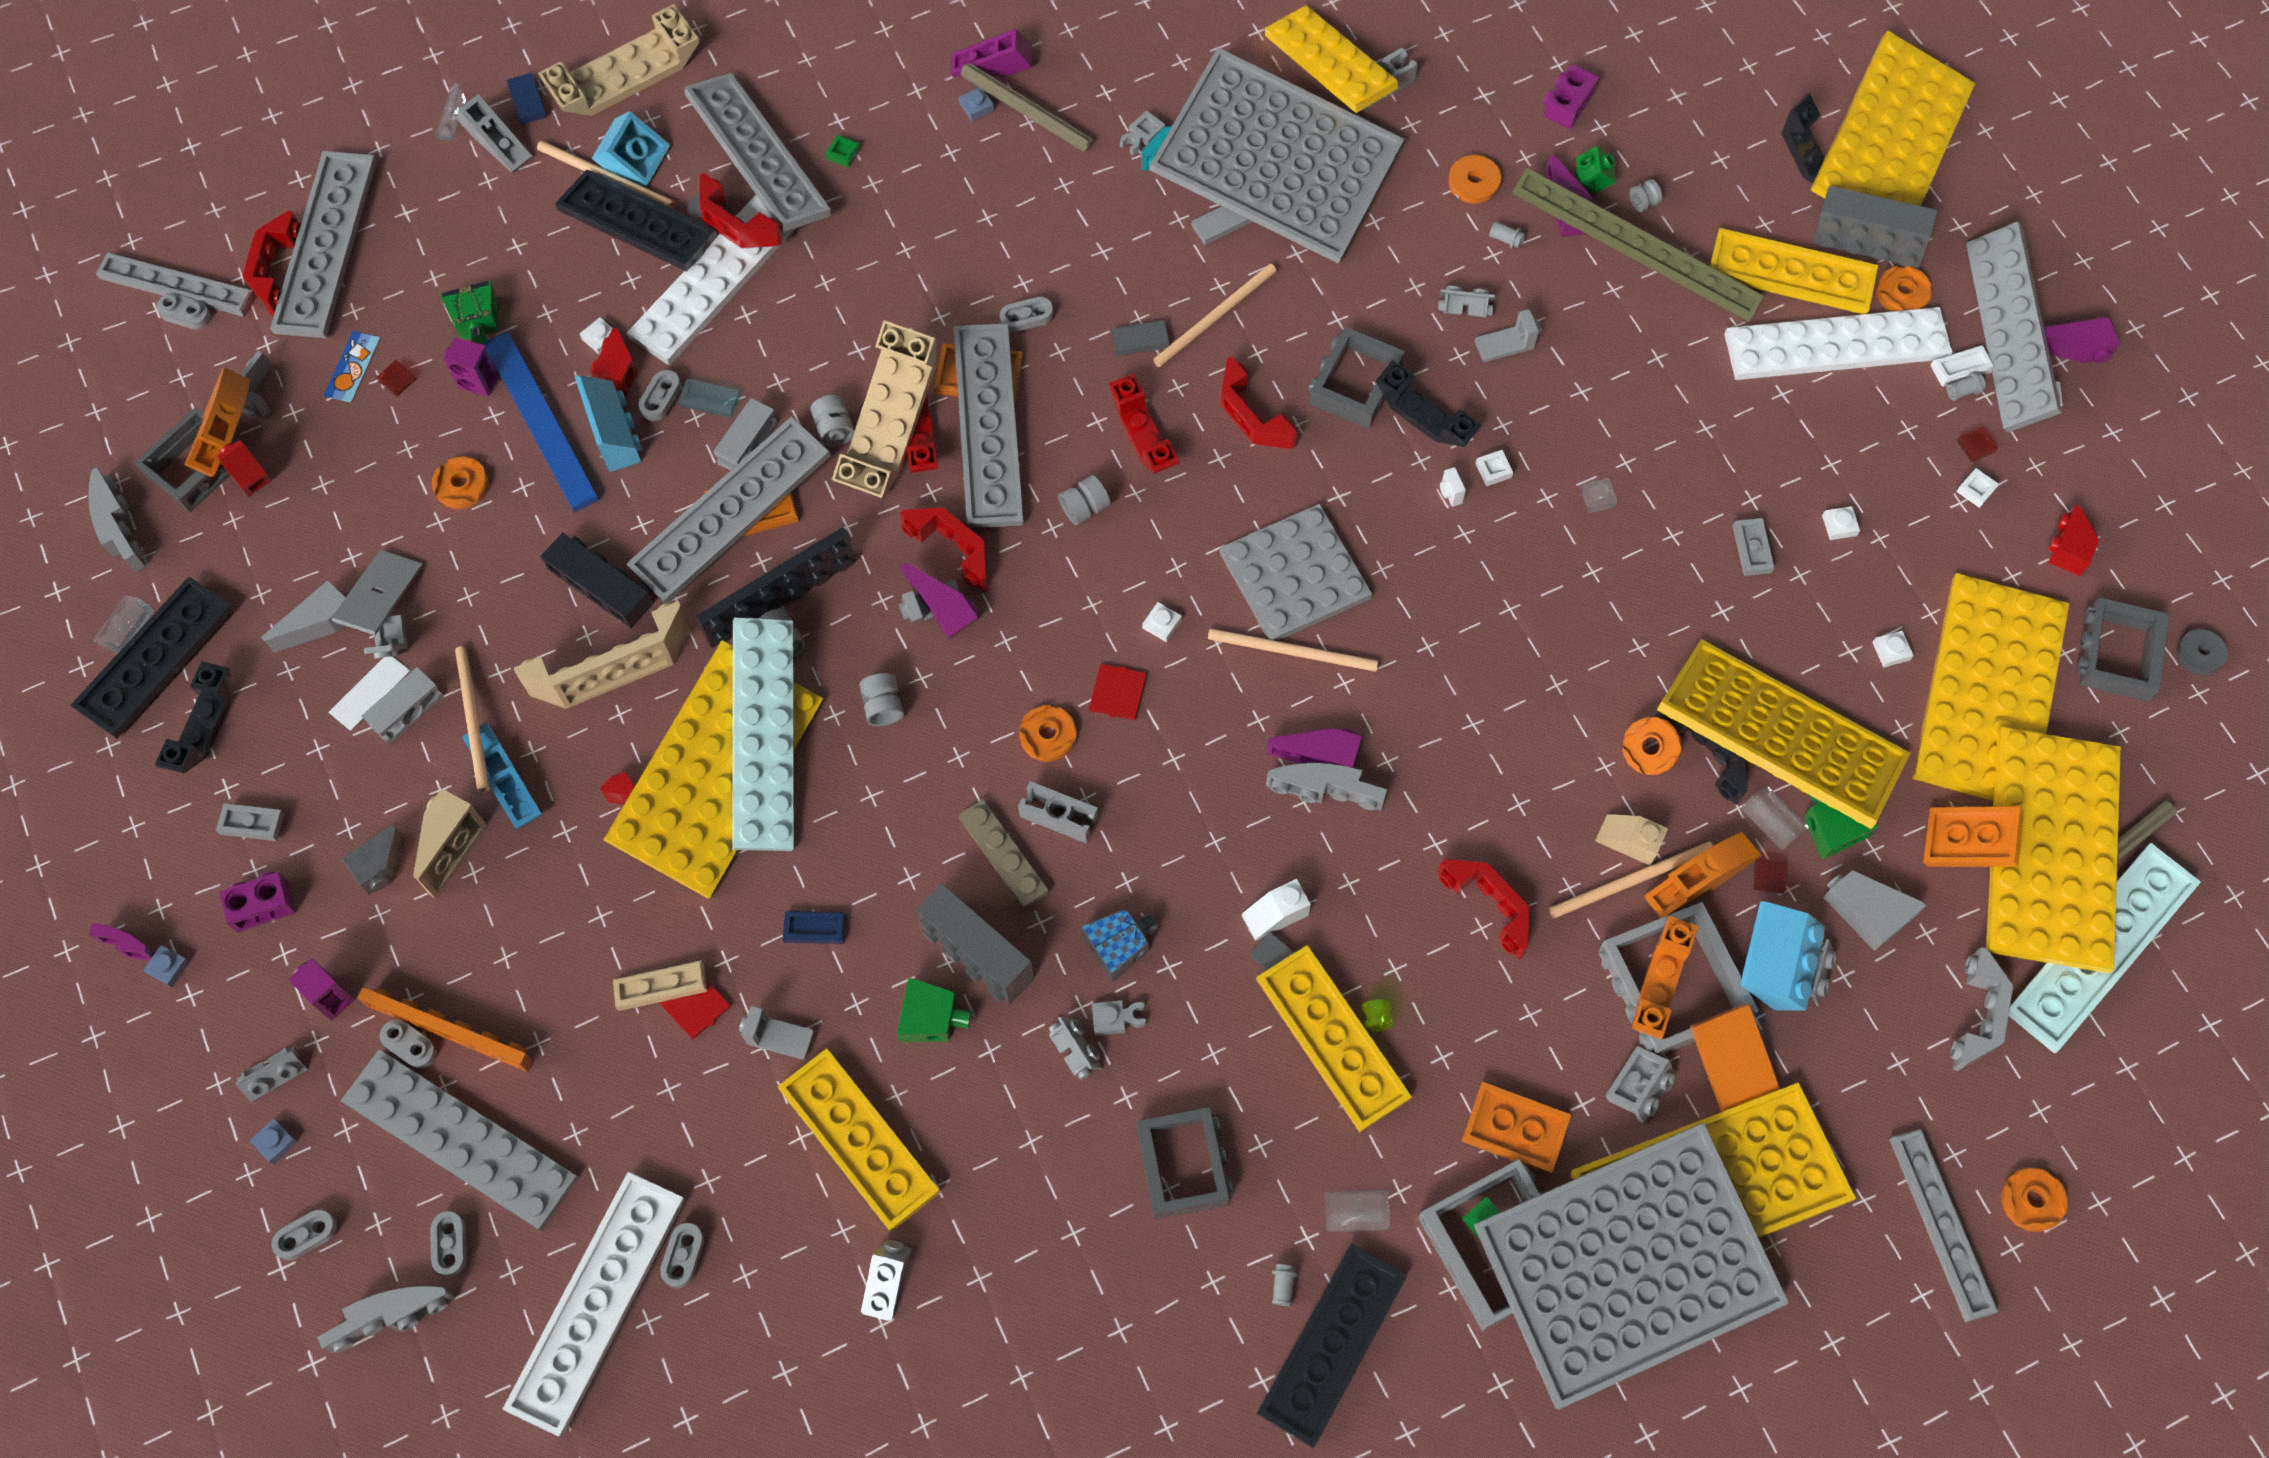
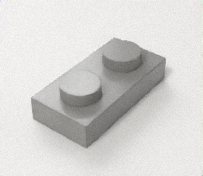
M1763 518L1735 521L1733 531L1744 576L1772 573L1774 564Z
M224 803L216 831L220 835L277 841L285 814L279 809Z

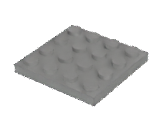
M1320 504L1222 546L1219 550L1221 557L1269 640L1279 641L1368 601L1372 597L1370 589Z

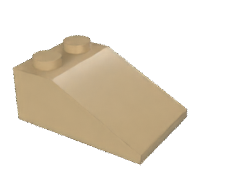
M441 789L437 795L429 800L427 809L424 812L413 877L434 898L440 893L487 826L471 804L444 789Z

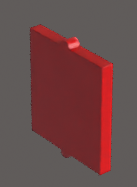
M1100 664L1089 711L1106 714L1110 718L1116 716L1135 720L1147 673L1129 670L1125 666L1119 668Z
M707 979V992L659 1002L692 1040L707 1027L714 1026V1021L731 1008L730 1004Z

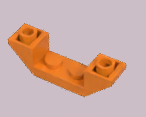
M1668 916L1653 952L1637 1000L1631 1029L1662 1040L1672 1011L1669 1008L1684 962L1691 952L1699 926Z

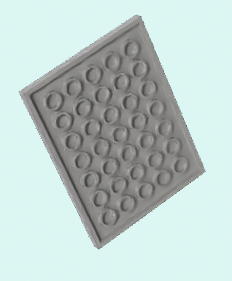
M1217 48L1152 160L1149 170L1339 264L1404 139L1225 50Z
M1704 1123L1691 1127L1473 1224L1555 1409L1558 1410L1789 1304Z

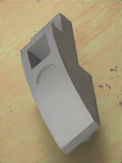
M96 467L91 471L88 492L89 510L95 532L102 546L113 558L121 554L127 564L135 572H138L146 566L140 558L144 555L142 549L135 540L131 542L128 537L132 535V532L126 525L132 521L126 511L130 509V506L121 494L117 496L114 490L118 489V486L109 474L104 476Z
M1303 763L1282 766L1269 770L1266 779V786L1270 787L1272 791L1278 794L1290 793L1296 795L1300 800L1307 803H1322L1326 793L1337 801L1345 802L1349 800L1358 803L1360 807L1366 810H1382L1387 789L1361 782L1362 770L1335 764Z
M431 1286L406 1287L375 1294L343 1308L342 1311L347 1321L317 1338L322 1349L331 1353H341L350 1349L354 1345L353 1341L362 1336L369 1337L380 1332L384 1328L383 1325L385 1323L387 1327L395 1331L411 1329L418 1324L419 1318L428 1313L433 1315L447 1308V1303L455 1299L452 1292L443 1287Z

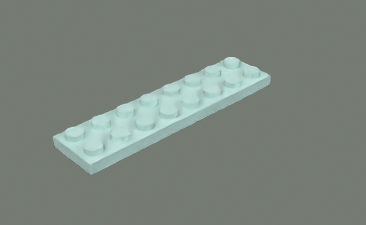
M734 618L732 850L792 851L794 849L793 620Z
M2152 843L2147 845L2117 880L2114 970L2109 974L2046 963L2011 1003L2008 1016L2055 1054L2201 881Z

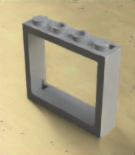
M1703 902L1668 915L1699 926L1696 938L1732 1008L1745 1003L1749 1004L1753 1016H1755L1759 1010L1749 991L1740 986L1742 977ZM1668 916L1607 939L1599 949V955L1602 959L1601 965L1605 970H1609L1613 978V989L1618 997L1622 996L1627 1006L1625 1008L1626 1015L1631 1023L1633 1022L1634 1010L1640 992L1618 949L1661 932ZM1691 1028L1668 1038H1662V1040L1642 1032L1639 1035L1641 1045H1644L1647 1051L1659 1056L1695 1042Z
M1520 1159L1425 1209L1418 1216L1422 1227L1482 1332L1514 1314L1509 1305L1495 1313L1492 1312L1439 1217L1511 1178L1525 1201L1543 1194V1192L1539 1193L1534 1185L1536 1179L1533 1172H1530L1526 1165L1523 1166Z

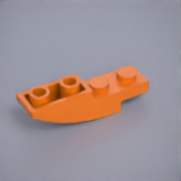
M222 368L202 416L204 419L185 466L210 477L215 476L220 464L216 456L232 440L243 410L251 379L228 368Z
M1743 832L1738 833L1681 865L1668 874L1667 880L1644 895V898L1659 918H1663L1680 911L1709 889L1713 891L1761 857V854Z

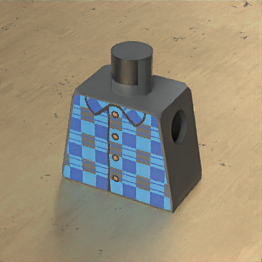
M1127 909L1081 926L1082 937L1111 982L1118 979L1148 953L1149 943L1145 936L1158 929L1149 913L1134 921Z

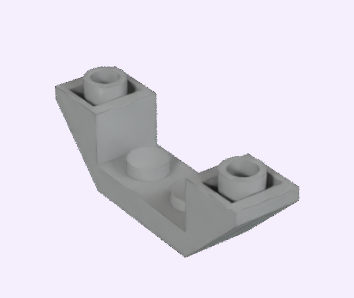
M1982 947L1972 956H1968L1964 972L1968 974V985L1989 990L1984 1001V1007L1988 1009L1987 1017L1981 1023L1980 1036L1966 1033L1959 1040L1953 1042L1950 1058L1954 1059L1952 1070L1960 1071L1993 1052L2005 1040L2013 984L1988 949Z

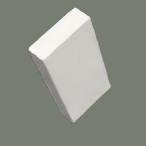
M1981 345L1932 361L1931 367L1941 386L1945 387L1968 378L1971 373L1981 375L1991 373L1993 364L1984 346Z

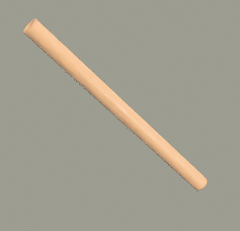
M540 141L537 145L539 151L582 171L588 169L671 209L674 207L673 200L551 144Z
M1270 263L1157 355L1153 359L1154 363L1158 367L1164 365L1276 273L1275 266Z
M1212 628L1209 629L1208 633L1209 640L1374 672L1377 671L1378 660Z
M459 646L455 649L477 791L479 793H487L490 789L466 647Z
M1710 841L1552 906L1549 908L1550 914L1555 919L1680 867L1695 856L1711 848L1713 844Z

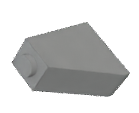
M1853 870L1845 877L1838 874L1827 884L1830 890L1823 897L1874 951L1926 907L1922 901Z

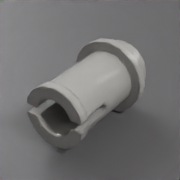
M1496 221L1490 230L1489 237L1507 243L1511 249H1514L1515 247H1521L1525 239V233L1520 228L1516 230Z
M1971 373L1968 378L1947 385V394L1952 401H1956L1972 393H1981L1985 389L1986 383L1981 374Z
M1277 1264L1275 1271H1272V1275H1275L1272 1304L1292 1306L1294 1277L1298 1275L1294 1273V1266Z

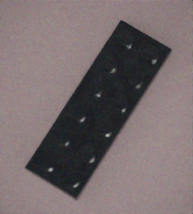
M588 169L581 174L555 203L558 211L686 272L717 237L716 229Z
M845 528L838 529L696 615L710 647L714 648L722 640L727 643L733 636L734 618L759 619L768 611L778 609L789 601L801 598L807 590L824 584L835 573L847 570L856 561L850 536Z
M188 577L70 706L115 739H118L235 609L215 593L191 577Z
M1351 1243L1256 1415L1314 1449L1405 1282L1407 1275Z

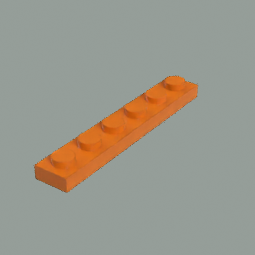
M363 987L357 997L365 1006L526 1072L529 1071L533 1060L526 1054L527 1049L513 1042H510L509 1046L499 1043L500 1038L489 1032L483 1031L481 1035L472 1032L473 1027L462 1021L456 1020L454 1024L445 1021V1015L429 1009L427 1013L418 1010V1004L402 998L401 1002L391 999L392 994L381 988L376 987L372 991Z

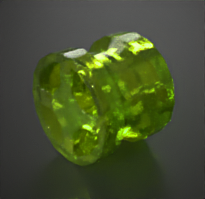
M1378 999L1367 1001L1361 1005L1362 1012L1366 1014L1364 1022L1366 1031H1384L1395 1026L1394 1019L1390 1015L1392 1001Z

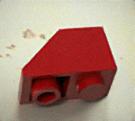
M612 328L609 336L605 337L602 342V351L598 359H595L592 363L591 374L593 378L613 381L616 390H622L623 394L627 395L637 375V370L618 329Z
M241 440L225 445L220 450V454L216 456L247 497H250L271 482L266 472Z
M2075 505L2069 514H2062L2056 528L2060 529L2058 536L2054 535L2048 546V551L2051 552L2048 563L2081 576L2092 561L2099 539L2082 508Z

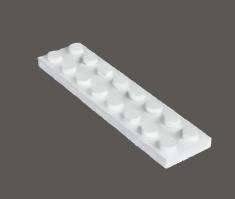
M757 195L736 216L742 219L745 224L759 212L768 218H772ZM795 229L786 232H782V230H780L782 242H784L795 231ZM719 234L687 272L684 271L627 332L628 339L670 366L780 246L740 248Z
M1940 307L1727 328L1725 331V339L1735 380L1933 361L1952 354Z
M627 1172L502 1410L563 1438L685 1202L682 1196Z

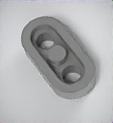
M164 295L156 305L158 313L165 321L191 329H201L211 320V312L203 302L181 295Z
M1034 297L1011 303L1002 308L1000 321L1001 324L1008 323L1009 332H1018L1045 325L1053 317V306L1045 297ZM1017 319L1018 321L1011 322L1010 320Z
M662 370L652 378L639 401V408L645 419L657 421L665 417L681 389L679 378L675 372ZM658 407V409L651 411L652 408Z
M398 1019L391 1020L380 1031L381 1043L413 1068L424 1069L435 1061L437 1049L434 1043L406 1022ZM399 1030V1035L392 1039V1032ZM417 1047H422V1052L419 1055H414V1050Z
M314 1210L276 1232L272 1239L273 1252L285 1260H295L334 1236L337 1229L335 1218L324 1210ZM325 1223V1229L321 1233H317L318 1225ZM295 1239V1247L289 1250L288 1243Z
M445 1211L438 1214L431 1223V1263L436 1272L446 1277L458 1275L466 1265V1225L458 1214ZM454 1224V1231L447 1235L445 1232L447 1226ZM450 1256H455L454 1264L447 1266V1259Z
M692 1223L680 1224L671 1234L660 1269L663 1281L670 1287H685L694 1277L704 1245V1235L696 1225ZM688 1236H693L694 1241L692 1245L684 1246V1239ZM678 1267H683V1275L678 1278L674 1277V1270Z

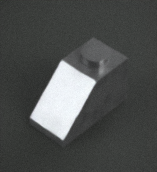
M391 824L342 858V861L356 881L369 895L385 888L388 882L395 877L404 837Z

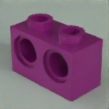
M1571 64L1566 73L1561 72L1558 76L1554 91L1549 90L1543 101V105L1546 106L1543 117L1572 129L1595 94L1599 77Z
M454 337L451 346L445 350L444 362L456 385L461 390L489 397L499 373L486 346Z
M266 872L257 879L248 882H237L230 885L228 889L219 891L226 924L237 933L296 913L289 882L279 872ZM277 890L272 898L267 899L269 893ZM247 900L245 906L238 909L239 904Z
M313 958L298 966L294 971V975L288 979L316 1009L331 1021L355 1000Z

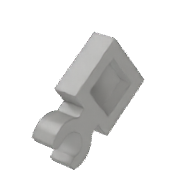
M1145 111L1129 126V133L1121 137L1120 147L1123 148L1127 144H1133L1130 147V154L1133 156L1139 152L1142 143L1147 146L1166 125L1151 113Z
M1122 1000L1092 1003L1095 1036L1125 1033V1024H1130L1135 1028L1146 1026V1019H1136L1133 1016L1136 1011L1144 1010V1003L1136 1002L1123 1009Z

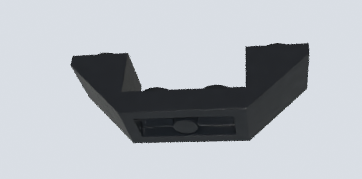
M1809 93L1790 110L1781 134L1802 177L1813 184L1825 158L1810 129L1811 125L1821 115Z
M1392 360L1376 380L1390 408L1433 441L1465 447L1481 425L1460 409L1453 417L1409 386L1414 375Z
M201 661L190 685L191 689L198 695L196 703L179 740H165L156 760V767L184 774L207 758L229 709L230 669L228 667Z
M1658 711L1655 717L1669 721L1677 728L1680 736L1689 730L1694 740L1701 745H1705L1713 753L1718 763L1728 767L1720 775L1715 786L1718 787L1719 793L1725 799L1731 800L1737 805L1747 792L1746 759Z

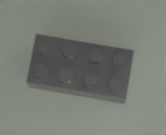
M1829 186L1812 244L1847 251L1851 254H1860L1877 260L1890 261L1907 267L1919 268L1938 210Z
M943 884L917 908L920 920L918 924L923 929L921 931L923 936L932 944L937 941L945 948L943 953L954 963H957L959 960L966 967L965 972L975 982L978 983L981 980L989 987L987 989L988 993L998 1002L1004 1000L1008 1005H1011L1034 980L1031 961Z

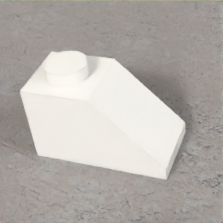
M1295 879L1267 893L1242 913V917L1254 940L1257 941L1265 937L1269 932L1272 934L1309 916L1311 904L1298 880Z

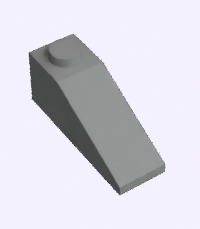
M479 94L458 109L456 117L478 143L511 173L532 158V155Z
M327 580L261 638L275 653L336 633L345 625L333 622L332 616L346 597Z

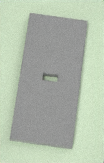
M379 550L332 616V621L376 635L422 569V563Z

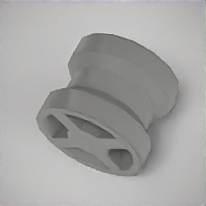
M1650 179L1645 181L1643 186L1636 185L1630 189V199L1634 208L1638 212H1643L1650 205L1656 206L1662 202V193L1659 185Z

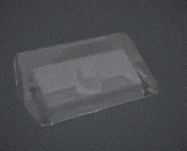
M458 83L453 84L446 98L435 134V139L453 141L459 124L456 118L458 109L466 101Z
M123 596L92 642L118 654L148 621L154 609L140 598Z
M1768 786L1753 794L1741 808L1781 850L1787 848L1809 829Z
M1387 1190L1324 1192L1327 1231L1389 1229L1390 1208Z

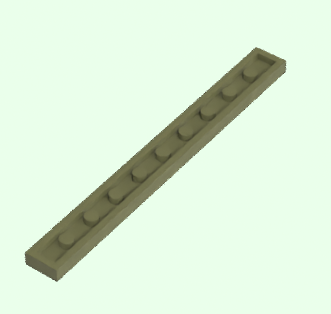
M1529 168L1525 169L1512 193L1748 322L1753 317L1764 297L1762 294Z

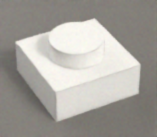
M599 317L582 331L580 336L587 345L600 355L602 342L605 337L609 336L612 327Z
M1503 450L1476 459L1475 464L1486 486L1510 479L1513 476V471Z
M1455 467L1445 470L1442 482L1440 483V489L1443 497L1448 498L1451 506L1454 507L1463 503L1466 490Z
M1975 468L1956 492L1980 508L1997 489L1999 484Z
M1852 506L1824 511L1822 517L1830 540L1854 537L1859 534L1860 529Z
M1157 602L1142 623V629L1167 642L1182 621V616Z
M1903 631L1876 637L1872 642L1883 668L1910 661L1914 656Z

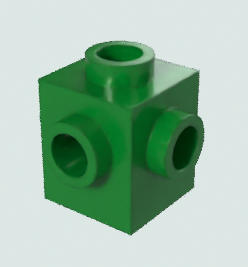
M1596 146L1576 157V176L1579 183L1593 194L1616 183L1614 170L1616 163L1611 153Z

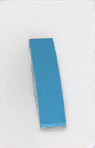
M486 722L479 727L489 786L517 830L542 816V813L491 726ZM467 733L461 737L471 752L469 735Z

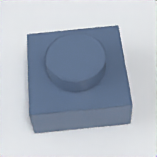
M979 87L958 97L959 104L971 121L994 111L992 101L985 91Z
M161 945L143 971L164 984L173 987L189 964V961Z
M274 1118L250 1140L254 1147L272 1164L276 1163L297 1143L290 1133Z

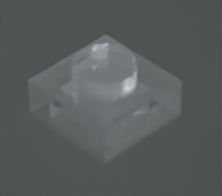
M1609 478L1582 484L1580 490L1589 513L1616 507L1618 501Z

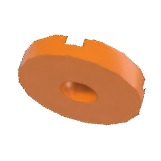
M1464 156L1455 161L1450 168L1448 179L1450 190L1454 195L1456 193L1460 196V200L1474 204L1487 202L1499 191L1501 183L1499 167L1492 160L1484 156ZM1471 176H1476L1480 178L1481 181L1478 183H1473L1469 181L1468 178Z
M1894 266L1886 270L1879 279L1876 295L1879 302L1890 312L1925 309L1932 297L1931 283L1922 271L1914 267L1905 266V268H1898V266ZM1898 287H1906L1911 293L1904 294L1899 291Z
M466 456L453 457L447 460L448 463L443 466L440 465L436 469L432 478V489L438 500L447 507L454 509L469 508L477 504L487 493L489 476L480 462L474 458ZM467 478V482L463 486H454L457 479Z
M1042 705L1033 708L1024 716L1021 722L1019 739L1023 750L1030 757L1039 761L1053 762L1064 758L1072 751L1076 743L1077 728L1073 717L1060 707ZM1050 727L1056 731V734L1050 739H1045L1041 737L1040 732L1042 729Z
M1659 717L1642 718L1634 722L1625 732L1622 746L1623 755L1627 763L1635 771L1646 775H1660L1671 770L1679 761L1682 753V738L1677 728L1669 721ZM1649 738L1657 739L1660 744L1659 751L1656 754L1651 755L1645 750V742Z
M2028 1167L2016 1171L2006 1179L2001 1190V1203L2006 1215L2015 1225L2026 1231L2042 1232L2052 1229L2060 1223L2068 1210V1196L2063 1184L2041 1168ZM2032 1191L2039 1194L2042 1199L2040 1208L2034 1207L2028 1202V1192Z

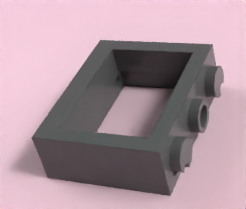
M1345 327L1340 336H1335L1331 344L1330 350L1332 352L1330 356L1323 358L1319 368L1320 375L1318 378L1313 377L1308 387V392L1311 393L1310 405L1370 429L1385 400L1377 383L1365 405L1328 390L1325 387L1346 348L1385 363L1383 371L1392 360L1403 366L1405 351Z
M197 407L184 416L179 423L169 432L165 433L155 445L144 452V455L134 463L146 478L189 513L230 476L220 463L215 476L210 477L196 471L176 489L159 475L162 470L195 441L204 419L202 417L204 412ZM234 436L232 437L231 442L236 443L239 441Z
M2099 597L2092 607L2086 609L2083 622L2087 624V628L2080 641L2083 656L2079 659L2076 672L2080 674L2079 685L2149 702L2160 691L2169 614ZM2102 621L2145 631L2139 680L2096 670Z
M1210 1107L1136 1121L1154 1220L1228 1206V1196L1233 1195V1187L1230 1176L1224 1177L1222 1165L1227 1164L1224 1146L1218 1147L1216 1135L1221 1134L1218 1116L1211 1115ZM1202 1122L1217 1192L1165 1202L1151 1132Z

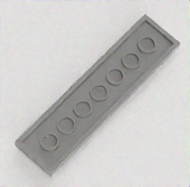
M732 73L685 86V96L769 214L779 223L782 232L830 217V208Z
M322 152L270 327L274 334L327 338L377 163L374 155Z
M2017 221L1966 243L1988 355L1993 364L1991 370L2003 429L2007 432L2062 413L2023 227Z
M1008 323L953 326L967 527L1022 526L1023 512Z
M791 416L626 564L627 567L665 604L670 602L831 456L829 451Z
M381 1050L376 1052L341 1099V1102L541 1232L579 1179L569 1170Z

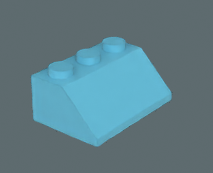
M581 375L576 376L575 380L597 446L609 472L641 462L638 451L643 449L638 435L632 436L630 431L635 426L630 412L624 413L623 407L627 406L623 391H617L613 381Z
M1766 901L1760 902L1740 986L1775 1011H1806L1812 992L1811 987L1815 970L1818 966V956L1824 939L1825 926L1808 913Z

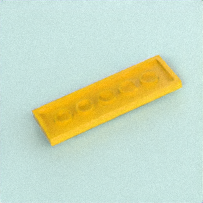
M1307 5L1265 28V35L1355 113L1398 89V80Z
M1723 228L1718 230L1710 267L1747 287L1860 314H1867L1870 309L1878 265Z
M1308 945L1257 976V982L1359 1133L1411 1100L1412 1096Z
M827 1048L777 1086L890 1233L941 1193Z

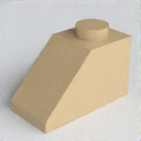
M1607 814L1595 841L1650 866L1660 849L1668 828L1641 816Z

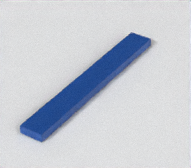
M504 332L487 340L484 345L573 512L599 501L509 332Z

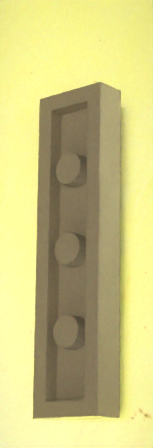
M983 799L958 815L959 820L1024 910L1049 895V890Z

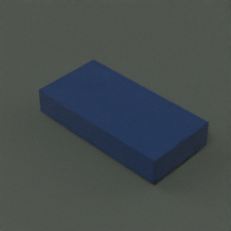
M531 73L506 80L522 125L547 117Z
M785 911L782 940L784 943L844 944L846 914L844 912Z

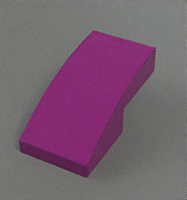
M96 923L91 925L90 936L101 944L116 945L115 950L126 958L151 960L155 954L138 939L122 930Z

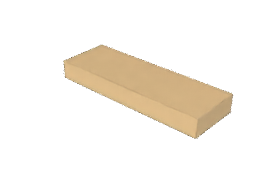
M702 960L613 979L615 1008L618 1011L707 992L705 966Z

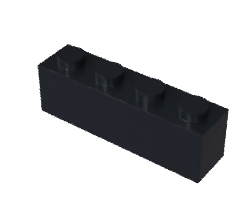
M562 532L540 556L547 570L632 629L653 606L649 596L650 590L640 581L634 583L628 579V574L620 567L615 566L613 568L607 564V559L599 552H590L586 549L585 543L578 537L574 536L571 538Z

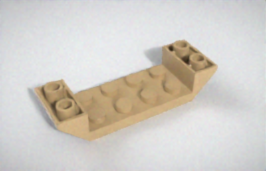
M673 4L652 15L655 25L654 30L570 73L561 61L539 72V77L564 112L593 116L682 70L700 41L676 6Z
M885 320L875 345L876 348L881 349L848 453L847 455H839L832 477L833 481L880 498L886 496L901 473L907 455V446H910L936 362V338Z
M679 601L666 603L651 612L658 627V632L644 634L636 641L617 645L609 652L599 656H590L582 663L572 667H563L555 674H551L542 657L525 660L521 665L514 667V671L531 697L567 709L674 665L691 629Z

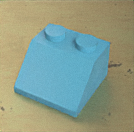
M629 111L614 119L592 159L607 171L634 183L647 186L670 144Z

